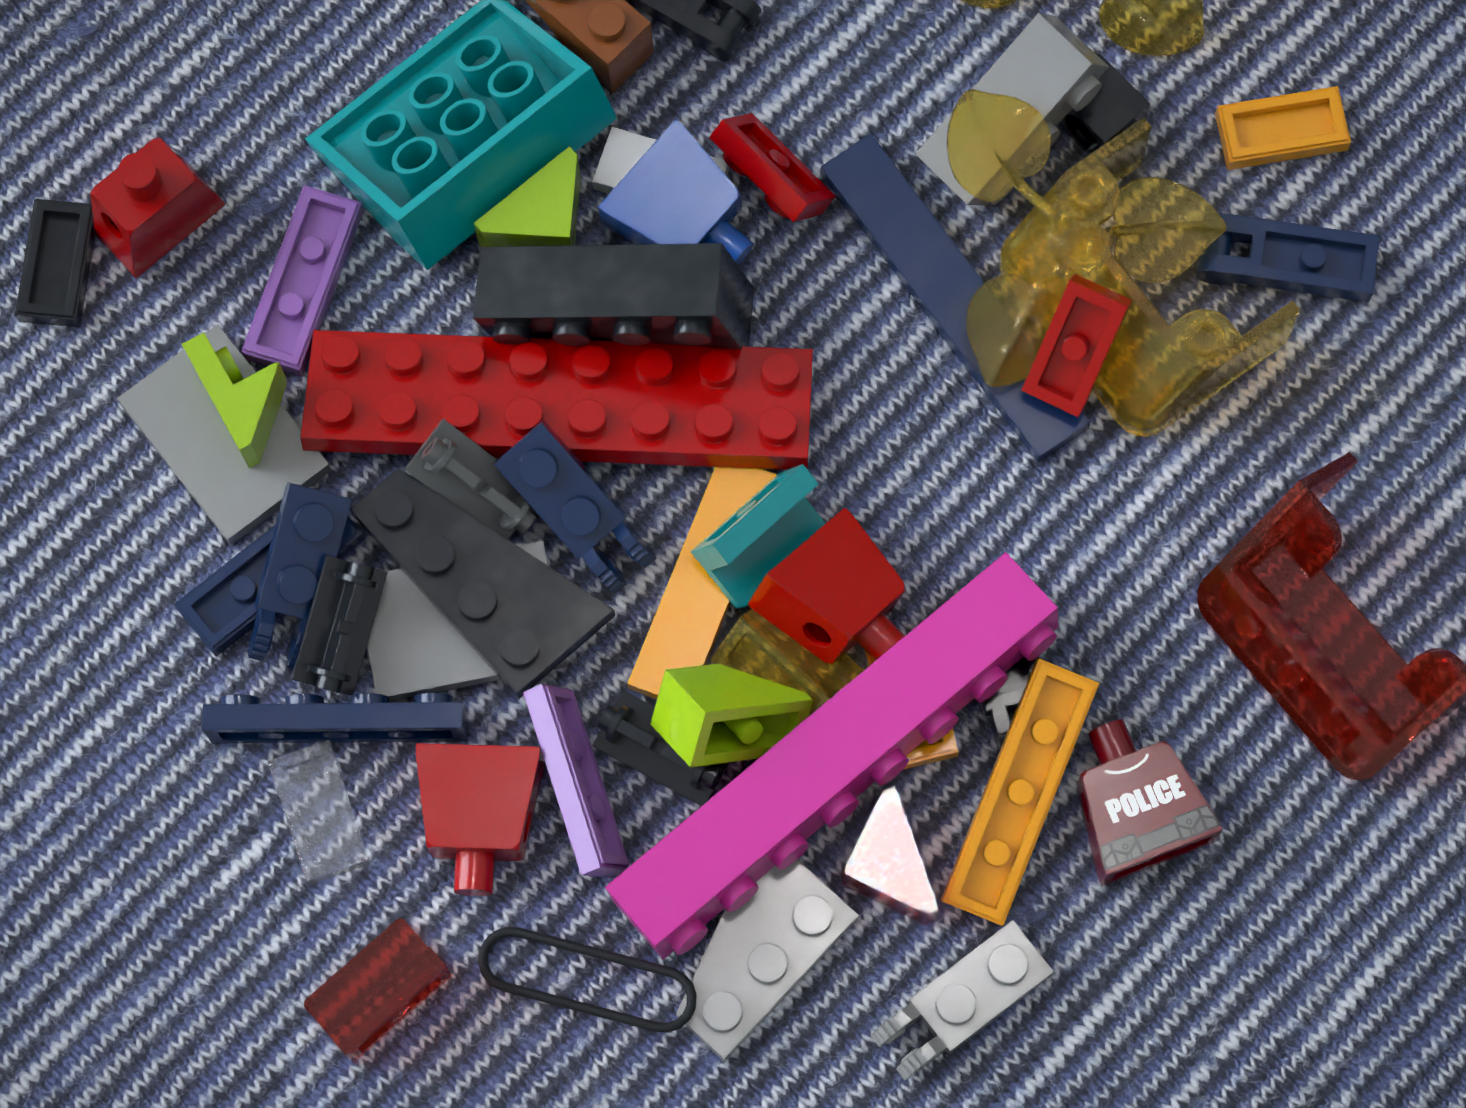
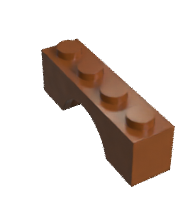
M524 0L546 22L562 45L592 67L599 83L611 94L654 53L651 22L625 0Z

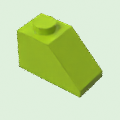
M722 664L666 669L650 724L689 767L758 759L808 718L813 699L806 692Z

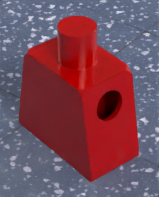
M161 137L152 139L136 153H131L124 157L118 168L94 186L90 193L96 236L135 279L225 206V202L206 181Z
M843 508L770 570L747 603L754 611L824 663L834 664L857 643L876 661L905 637L886 617L906 591L905 584L855 517L846 508Z
M416 743L415 753L427 849L432 858L455 859L454 893L465 896L492 895L494 862L521 861L525 856L544 772V758L541 749L534 746Z

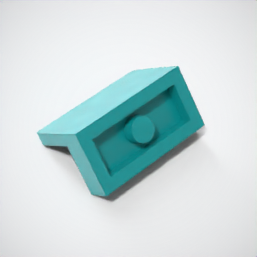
M804 464L780 472L691 551L692 555L735 608L746 607L765 575L826 524L805 497L819 483Z

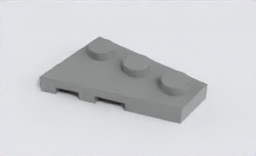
M796 860L783 870H779L774 866L755 882L759 888L747 903L731 913L726 909L724 910L691 982L697 995L696 1009L685 1026L723 1062L739 1048L859 918V915L799 860ZM686 993L676 1013L677 1018L683 1014L686 1007Z

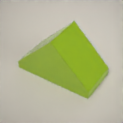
M570 146L474 222L480 247L575 246L581 174L578 155Z

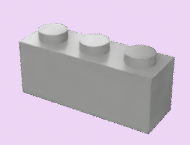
M1038 13L917 151L916 155L967 205L986 206L989 202L993 205L997 204L1016 186L1019 177L1015 172L1030 155L1033 158L1041 156L1057 140L1060 130L1056 126L1072 108L1076 112L1083 109L1097 95L1102 87V83L1098 79L1109 66L1056 16Z

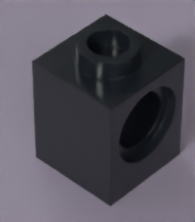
M1098 53L1097 56L1109 66L1098 79L1102 83L1100 91L1083 109L1076 112L1072 108L1058 125L1101 166L1115 153L1120 157L1126 156L1143 140L1147 134L1145 124L1150 103Z

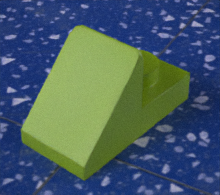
M203 332L182 343V346L247 466L251 468L261 462L286 389V376L280 363L276 362L244 379L227 347L224 346L214 351Z

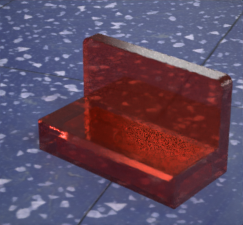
M397 919L306 998L304 1007L342 1052L355 1063L453 975L447 965L430 946L428 947L407 922L403 919Z

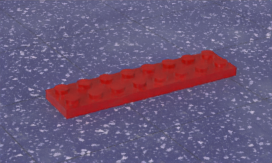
M313 330L300 439L303 451L415 455L440 421L444 419L494 458H500L537 424L544 420L581 462L789 470L804 464L808 469L813 349L742 346L741 350L657 343L632 346L616 341H590L589 344L584 346H568L559 344L553 339L531 338L530 342L516 345L496 343L493 337Z

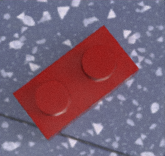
M753 113L722 119L709 137L723 151L722 156L726 164L738 174L749 177L765 193L764 198L768 206L784 218L797 222L821 215L836 197Z
M1074 274L1066 286L1021 391L1079 417L1084 411L1133 300L1078 274Z

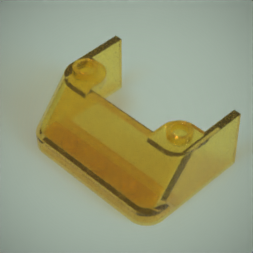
M1142 118L1068 169L1007 236L1001 248L999 261L1003 278L1045 332H1047L1066 286L1074 274H1078L1133 300L1093 388V392L1125 431L1143 437L1162 432L1284 346L1289 339L1300 309L1292 300L1244 335H1241L1223 314L1211 309L1190 311L1169 325L1094 230L1108 221L1116 211L1119 201L1117 182L1143 163L1152 128L1145 118Z

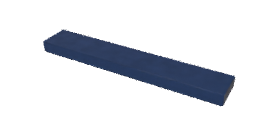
M872 134L864 137L821 166L820 175L1038 463L1089 429L1090 420L1084 412L1079 417H1076L1021 391L1038 352Z

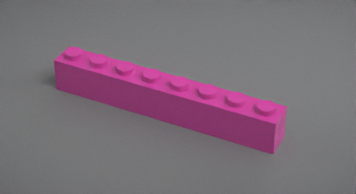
M1005 552L605 886L611 899L662 960L673 951L677 955L688 952L707 934L708 928L705 924L724 908L729 913L734 912L754 896L759 888L755 883L774 866L779 870H783L798 860L809 847L806 839L825 823L829 828H833L849 817L859 804V801L856 799L857 796L875 781L879 786H882L893 780L908 764L909 759L906 755L924 740L929 744H933L944 737L957 723L959 718L956 713L975 698L978 702H983L994 695L1008 678L1005 672L1023 657L1028 661L1034 660L1045 652L1057 637L1054 631L1059 627L1058 607Z

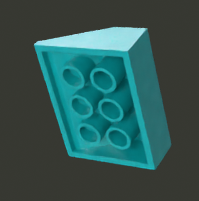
M481 0L311 133L305 140L356 199L362 202L365 209L393 240L428 270L476 232L474 227L475 221L570 146L576 152L583 145L590 142L597 134L614 122L617 116L591 66L506 0Z

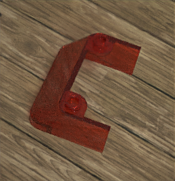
M1348 452L1299 480L1201 581L1197 591V602L1204 619L1330 764L1347 778L1365 780L1388 766L1466 701V665L1457 655L1441 648L1428 649L1415 657L1407 665L1323 570L1339 553L1342 544V534L1337 520L1320 500L1358 462Z

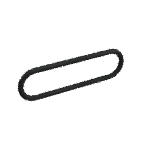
M504 927L494 931L484 940L479 950L478 965L483 978L490 986L507 993L646 1030L664 1033L682 1028L691 1019L696 1009L697 995L691 980L685 973L661 964L519 927ZM507 936L519 937L671 977L679 981L684 987L687 995V1004L683 1014L674 1021L668 1023L651 1021L502 981L496 978L490 971L488 953L492 945L499 939Z

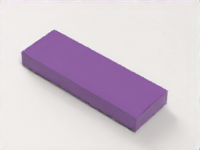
M303 186L241 350V354L246 360L264 366L279 362L284 372L303 377L311 354L313 330L321 329L364 213L362 202L309 186Z
M540 684L523 692L580 874L610 878L622 873L628 868L629 862L574 691L568 688Z

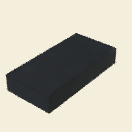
M34 199L15 309V316L19 322L80 328L96 236L91 204Z

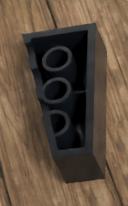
M722 243L481 247L473 319L490 337H493L496 343L520 345L530 342L531 338L553 339L559 344L568 346H584L589 344L590 341H616L632 346L657 343L742 350V346L749 347L754 287Z

